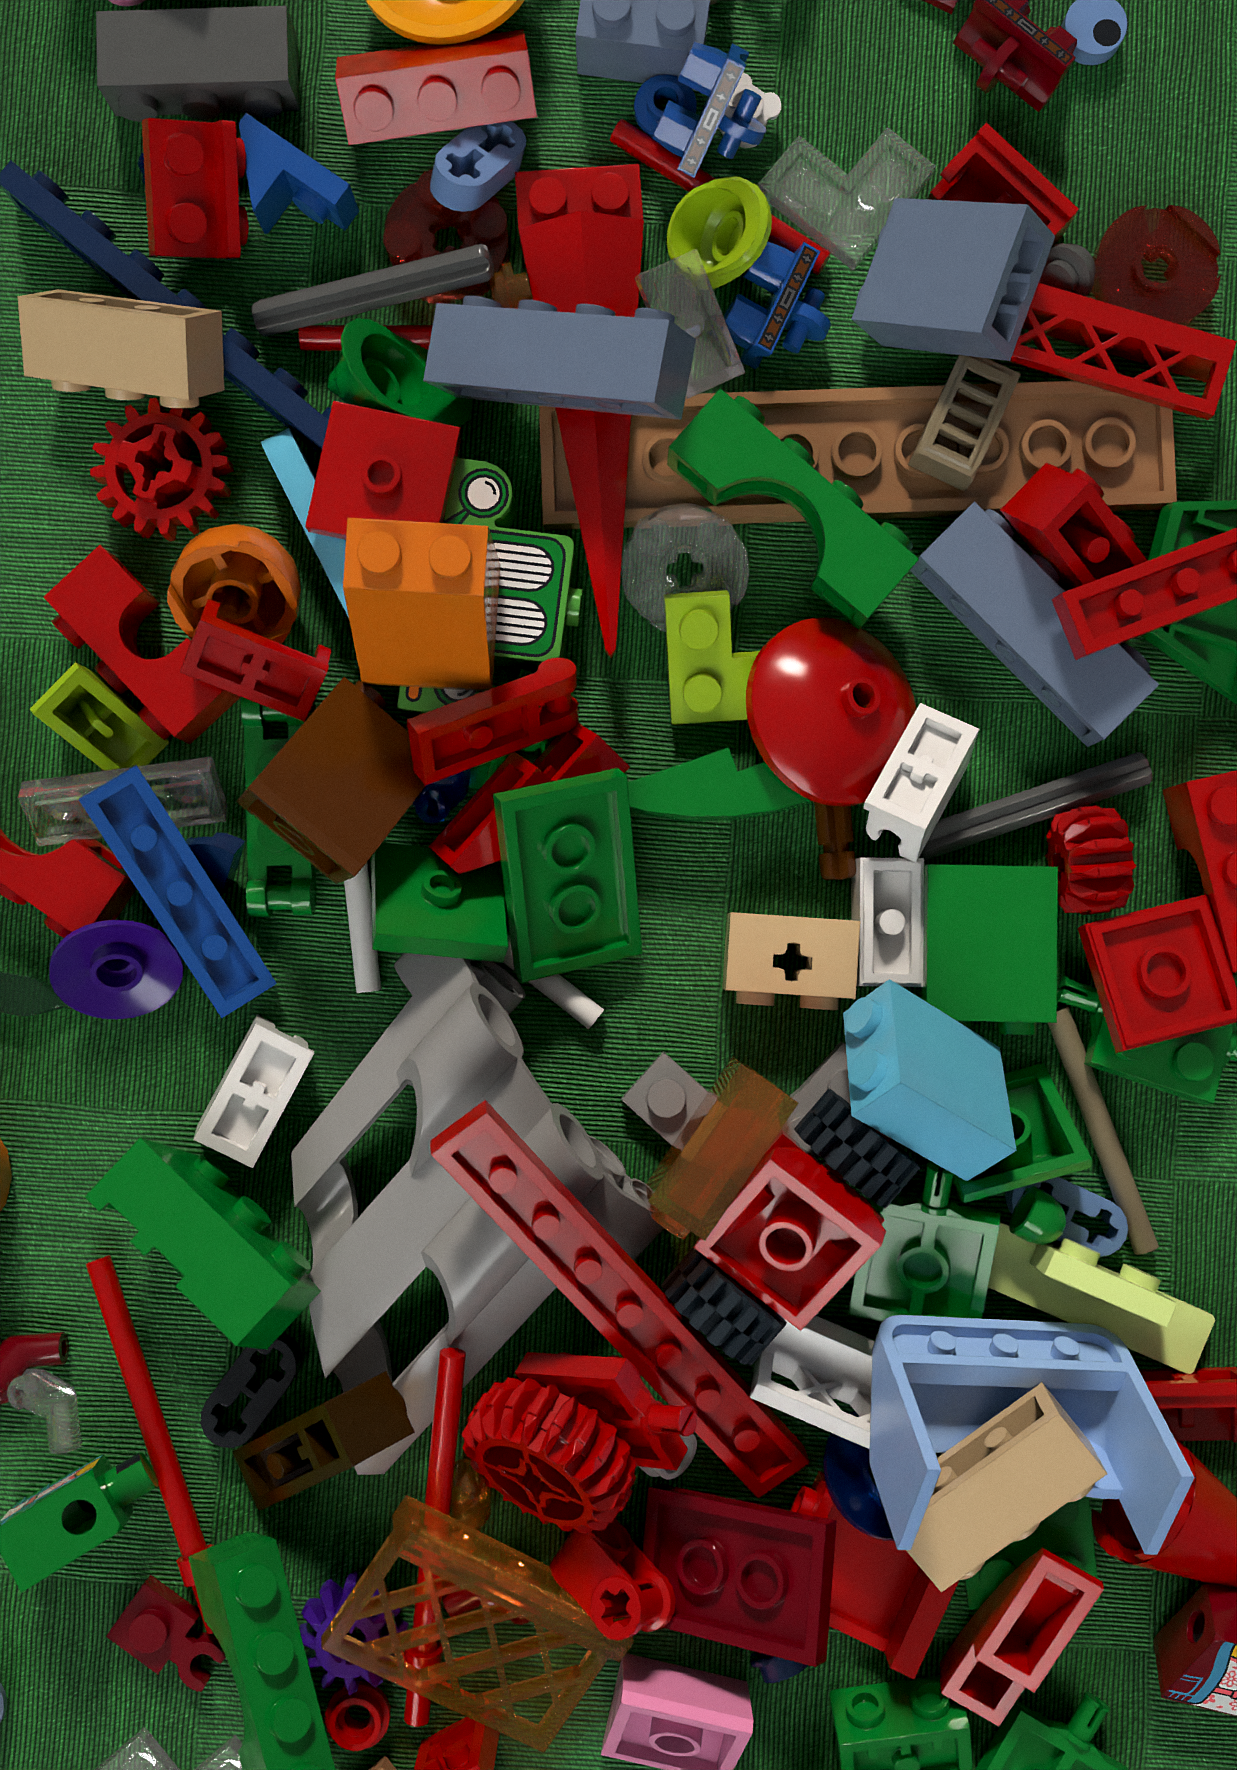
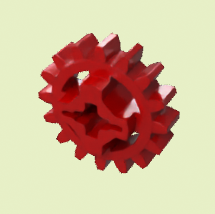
M150 398L148 414L140 415L131 405L126 406L125 414L128 422L121 427L117 423L108 420L104 425L113 436L110 444L94 443L92 448L105 460L104 465H98L90 469V476L98 483L107 485L96 494L98 500L107 508L115 507L112 517L123 527H127L134 522V530L146 539L150 538L156 526H158L161 535L168 541H175L178 525L184 524L194 535L199 533V523L196 517L204 513L208 517L217 519L220 514L211 503L214 496L230 497L232 492L219 479L220 475H226L234 471V465L228 457L218 455L228 446L219 432L209 433L212 423L202 412L194 415L191 419L188 408H171L170 412L166 413L165 408L160 405L157 398ZM189 439L194 441L199 449L202 468L196 466L188 459L191 452V447L188 445ZM169 462L173 465L170 472L159 471L156 478L153 476L156 468L166 469ZM124 473L130 474L136 481L132 491L137 496L135 502L127 492Z

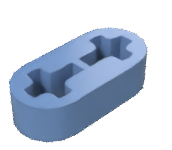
M508 121L468 127L440 149L435 156L430 180V191L433 197L441 205L451 210L466 212L481 207L515 177V172H519L526 147V137L522 129L514 122Z
M1060 1177L1042 1181L1046 1182L1044 1192L1057 1199L1065 1212L1066 1226L1064 1233L1057 1239L1058 1241L1062 1242L1063 1237L1100 1253V1257L1111 1255L1121 1248L1126 1241L1128 1224L1127 1218L1120 1207L1110 1200ZM1042 1182L1006 1191V1205L1011 1214L1025 1189L1033 1186L1039 1188ZM1104 1209L1101 1219L1109 1224V1230L1105 1236L1095 1233L1089 1242L1087 1241L1089 1231L1071 1221L1074 1212L1077 1210L1090 1217H1096L1100 1210Z

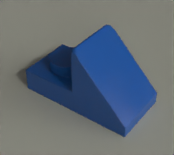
M245 113L239 122V129L246 151V173L252 209L265 234L270 232L291 201L315 222L323 224L327 218L346 231L359 213L350 184Z

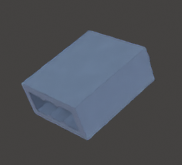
M895 198L886 224L880 232L878 246L864 285L858 293L856 307L851 320L881 346L1010 361L1055 235L1028 204Z

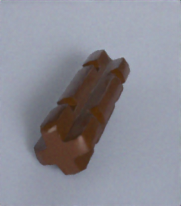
M814 802L818 845H823L824 853L819 855L821 876L824 880L828 881L850 879L856 874L855 851H849V843L854 842L851 806H829Z

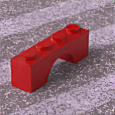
M0 828V894L20 905H26L29 902L47 915L44 919V924L63 938L88 924L116 920L137 889L114 853L96 839H72L52 852L39 855L16 845Z

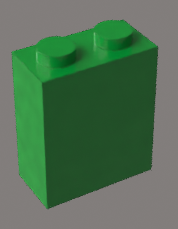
M924 865L923 987H916V996L971 1030L972 1021L997 1022L998 1034L1036 1035L1037 1022L1057 1023L1058 867Z

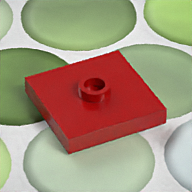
M333 401L305 524L306 529L310 533L346 540L348 518L443 523L462 438L461 428Z
M1207 894L1087 923L1078 928L1116 1053L1237 1023V987Z

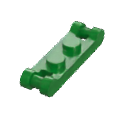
M241 697V717L244 726L245 787L247 789L303 725L304 721ZM310 709V711H309V713H308V715H307L305 721H306V720L309 718V716L311 715V709ZM287 721L288 739L268 740V722ZM246 810L248 860L246 906L249 917H270L272 910H292L294 916L314 915L316 911V867ZM272 867H292L291 884L272 885Z

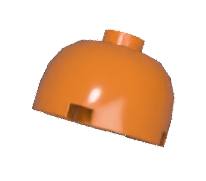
M240 524L207 529L190 540L183 549L171 572L167 603L176 624L190 639H192L197 623L201 618L207 599H211L220 603L216 618L281 644L290 633L291 626L298 615L301 579L294 559L273 536L256 527Z

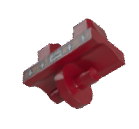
M975 0L973 9L953 44L984 68L976 82V86L986 94L1000 81L1037 112H1040L1049 102L1076 57L1073 55V52L1077 46V39L1061 26L1050 27L1044 32L1027 18L1031 12L1028 0Z

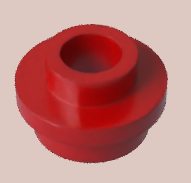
M360 1681L357 1692L352 1693L350 1696L344 1685L339 1687L331 1696L325 1712V1723L330 1736L340 1747L350 1751L365 1750L376 1745L385 1735L391 1718L390 1704L386 1695L380 1688H375L366 1681ZM352 1705H361L368 1709L370 1717L364 1721L355 1720L350 1716L348 1708Z

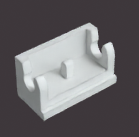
M922 703L919 704L865 801L864 809L869 811L866 831L872 840L876 841L883 829L889 830L901 839L898 845L900 856L912 862H917L969 764L979 728Z
M258 1014L197 1124L193 1139L251 1168L254 1167L314 1055V1051L308 1048V1042L297 1035L291 1037L275 1028L276 1026L272 1021Z

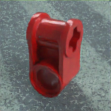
M616 1519L610 1522L604 1531L592 1530L590 1534H585L573 1529L550 1562L551 1575L557 1584L576 1600L595 1623L599 1632L609 1639L619 1641L633 1637L640 1630L651 1632L662 1629L671 1621L675 1612L676 1598L673 1586L668 1578L646 1557L632 1541L625 1527ZM653 1586V1588H650V1589H646V1590H642V1591H641V1589H644V1588H648V1587ZM622 1617H625V1618H626V1619L618 1620V1621H616V1622L613 1621V1620H615V1619L622 1618Z

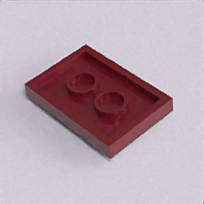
M664 1484L648 1487L643 1553L668 1578L673 1586L676 1598L675 1612L671 1621L663 1628L813 1667L826 1662L837 1521ZM653 1586L648 1587V1588L641 1589V1591H642V1590H646V1589L653 1588Z

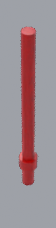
M107 1255L86 1263V1268L181 1553L176 1562L185 1587L192 1586L207 1634H212V1630L203 1618L188 1556L214 1545H206L111 1255Z
M452 1347L441 1349L439 1354L412 1638L405 1643L402 1674L407 1678L404 1721L414 1727L424 1726L429 1722L433 1681L441 1673L443 1646L437 1639L466 1352L464 1350Z

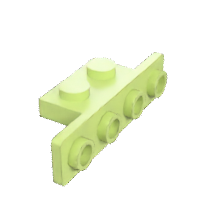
M1000 1222L988 1288L1069 1323L1093 1324L1105 1328L1118 1336L1126 1347L1186 1374L1194 1372L1215 1322L1212 1314L1158 1291L1161 1280L1135 1267L1123 1263L1120 1273H1117L1097 1264L1100 1253L1075 1241L1063 1237L1060 1247L1050 1243L1045 1245L1030 1243L1012 1234L1009 1230V1225Z

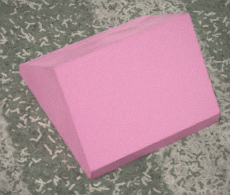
M623 1653L601 1755L663 1770H734L753 1733L754 1719L747 1681Z

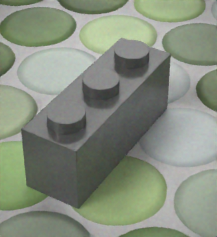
M287 6L96 11L97 86L115 116H122L128 120L142 122L143 119L156 118L157 115L185 114L193 119L209 120L216 118L220 113L247 112L255 117L271 118L280 115L282 111H300L298 37Z

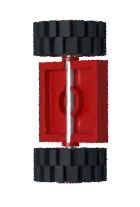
M829 1088L794 1128L799 1137L826 1161L823 1165L842 1181H848L851 1185H855L862 1194L869 1199L871 1198L876 1204L885 1209L921 1168L891 1138L852 1117L851 1105ZM781 1130L697 1228V1235L700 1237L723 1208L755 1172L760 1160L767 1152L775 1149L776 1146L793 1147L806 1152L811 1157L813 1156ZM873 1207L876 1217L882 1224L885 1221L883 1215ZM693 1247L661 1284L662 1289L666 1291V1297L675 1303L674 1307L681 1315L687 1316L691 1320L689 1323L697 1331L701 1330L707 1335L709 1342L714 1346H721L726 1355L732 1359L735 1357L744 1365H752L787 1323L782 1316Z

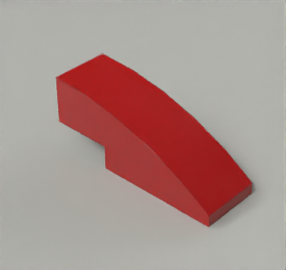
M577 723L575 728L559 734L533 764L516 752H512L429 847L458 874L501 860L493 798L494 793L619 768L625 773L630 766L599 735Z
M1044 1548L1038 1550L1018 1566L994 1590L940 1661L941 1694L993 1724L1000 1726L1025 1688L1035 1693L1103 1592V1581Z

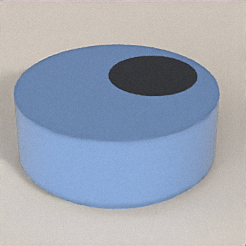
M1076 0L1071 5L1061 27L1077 39V46L1073 52V55L1076 57L1074 61L1083 65H1098L1109 60L1117 52L1127 31V17L1124 9L1116 0Z

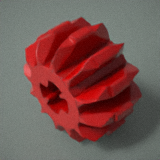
M1099 806L1078 807V809L1055 814L1051 822V829H1049L1046 835L1048 853L1045 857L1049 867H1058V902L1065 913L1089 915L1109 913L1110 910L1124 908L1129 899V894L1132 893L1135 886L1132 873L1136 867L1132 856L1134 844L1129 841L1128 825L1125 820L1121 819L1115 808H1100Z

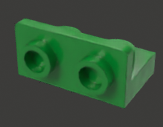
M940 1675L840 1688L830 1691L829 1697L836 1731L839 1770H973L970 1725L965 1707L941 1694Z

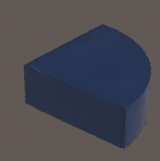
M216 832L213 837H191L187 839L186 843L218 893L222 896L233 884L246 841L236 836Z

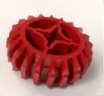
M508 1377L504 1383L494 1382L489 1391L482 1394L467 1417L468 1423L461 1434L465 1441L462 1448L467 1457L471 1459L470 1465L474 1471L485 1476L484 1482L486 1486L498 1490L503 1495V1501H511L520 1507L522 1514L528 1512L538 1517L543 1524L554 1523L563 1531L570 1532L573 1528L585 1534H590L592 1530L604 1531L608 1524L614 1521L619 1511H623L632 1494L631 1487L636 1479L634 1472L637 1463L632 1455L629 1454L631 1447L625 1440L616 1437L617 1429L613 1424L603 1422L597 1416V1409L586 1408L578 1402L576 1396L570 1398L560 1393L555 1385H549L547 1388H544L534 1379L527 1378L524 1382H521L519 1379Z

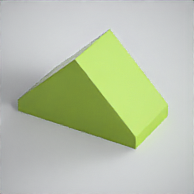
M76 662L30 708L33 715L113 778L134 765H137L139 770L142 771L169 743L167 739L163 740L140 718L138 715L139 711L109 685L102 676Z

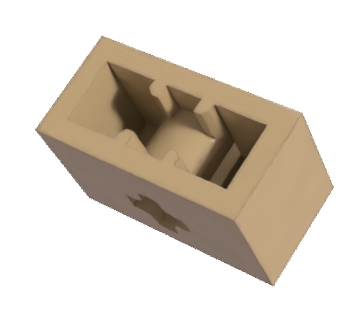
M730 912L727 914L722 989L737 991L736 1003L774 1006L775 994L800 995V1008L838 1010L839 998L856 999L860 921ZM787 943L794 945L795 955L806 957L805 969L794 970L792 980H785L784 969L773 967V956L785 954Z

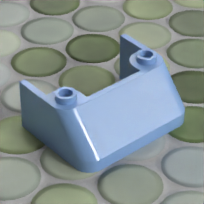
M895 1315L886 1318L880 1325L872 1350L869 1463L897 1550H911L941 1472L936 1453H945L1042 1382L1090 1441L1107 1472V1475L1095 1482L1092 1490L1086 1497L1119 1499L1144 1554L1157 1555L1195 1477L1124 1342L1105 1328L1085 1323Z

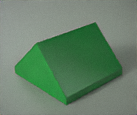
M1044 1063L1004 1073L1017 1151L968 1181L954 1174L950 1193L962 1202L967 1203L1092 1168V1158Z

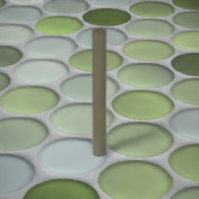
M1069 1006L1058 1008L1057 1023H1048L1115 1204L1121 1208L1127 1218V1236L1133 1252L1139 1255L1154 1251L1159 1247L1093 1069L1084 1064L1086 1051Z

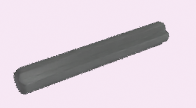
M479 244L261 299L252 305V316L258 332L262 336H270L488 282L494 276V264L488 247L484 244Z
M1136 752L940 819L919 858H924V861L1052 818L1055 814L1078 809V807H1084L1148 785L1153 780L1149 762L1143 753Z

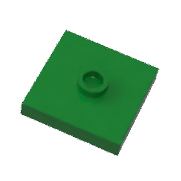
M381 843L371 856L372 950L504 963L508 950L501 860L458 874L429 847Z

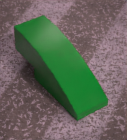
M729 747L628 782L631 813L688 822L733 821L768 816L805 806L812 802L786 786L765 762L737 771Z

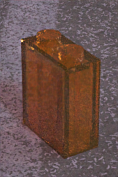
M732 1056L647 1181V1199L651 1204L650 1208L654 1210L651 1217L666 1230L683 1240L691 1231L706 1241L799 1103L784 1090Z

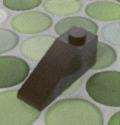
M387 1371L234 1450L233 1455L257 1509L261 1511L354 1467L415 1433L407 1416L405 1401L400 1392L394 1388Z

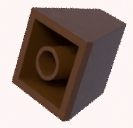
M345 677L341 679L236 801L335 884L354 878L425 787L413 769L407 723L402 727L384 711L388 706L386 701L368 684H363L358 680L353 685Z

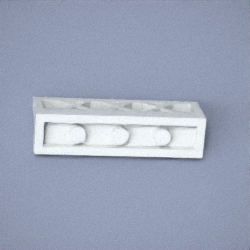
M815 1316L801 1331L784 1319L787 1322L786 1326L754 1362L750 1398L870 1449L872 1350L875 1341L818 1316ZM772 1372L791 1379L799 1391L772 1381ZM833 1399L849 1404L859 1417L842 1411ZM936 1453L937 1458L943 1453Z

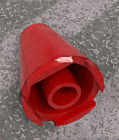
M1176 1440L1195 1478L1157 1555L1144 1554L1119 1499H1103L1101 1513L1092 1509L1091 1520L1096 1541L1110 1556L1119 1561L1237 1589V1497L1180 1441Z

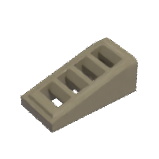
M959 355L908 462V466L962 491H966L976 476L1021 374L988 358ZM966 370L999 384L1000 387L997 394L995 395L962 380ZM956 392L990 407L987 415L954 401ZM948 413L980 428L977 436L945 422L946 414ZM937 434L969 448L968 456L965 457L935 443Z

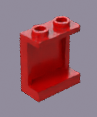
M818 1471L811 1488L801 1487L790 1511L837 1521L829 1626L884 1652L891 1669L915 1679L959 1580L943 1592H940L906 1550H897L881 1500Z

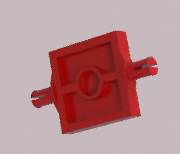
M527 1352L514 1372L521 1382L529 1378L536 1380L544 1388H547L549 1385H555L560 1393L570 1398L576 1396L578 1402L586 1408L597 1409V1416L603 1422L613 1424L616 1427V1437L625 1440L631 1447L629 1454L632 1455L637 1466L676 1471L679 1468L688 1450L679 1434L690 1436L694 1433L697 1426L696 1411H692V1406L663 1405L660 1401H656L642 1381L639 1370L627 1358L616 1355L601 1357L572 1355L566 1352L558 1354Z

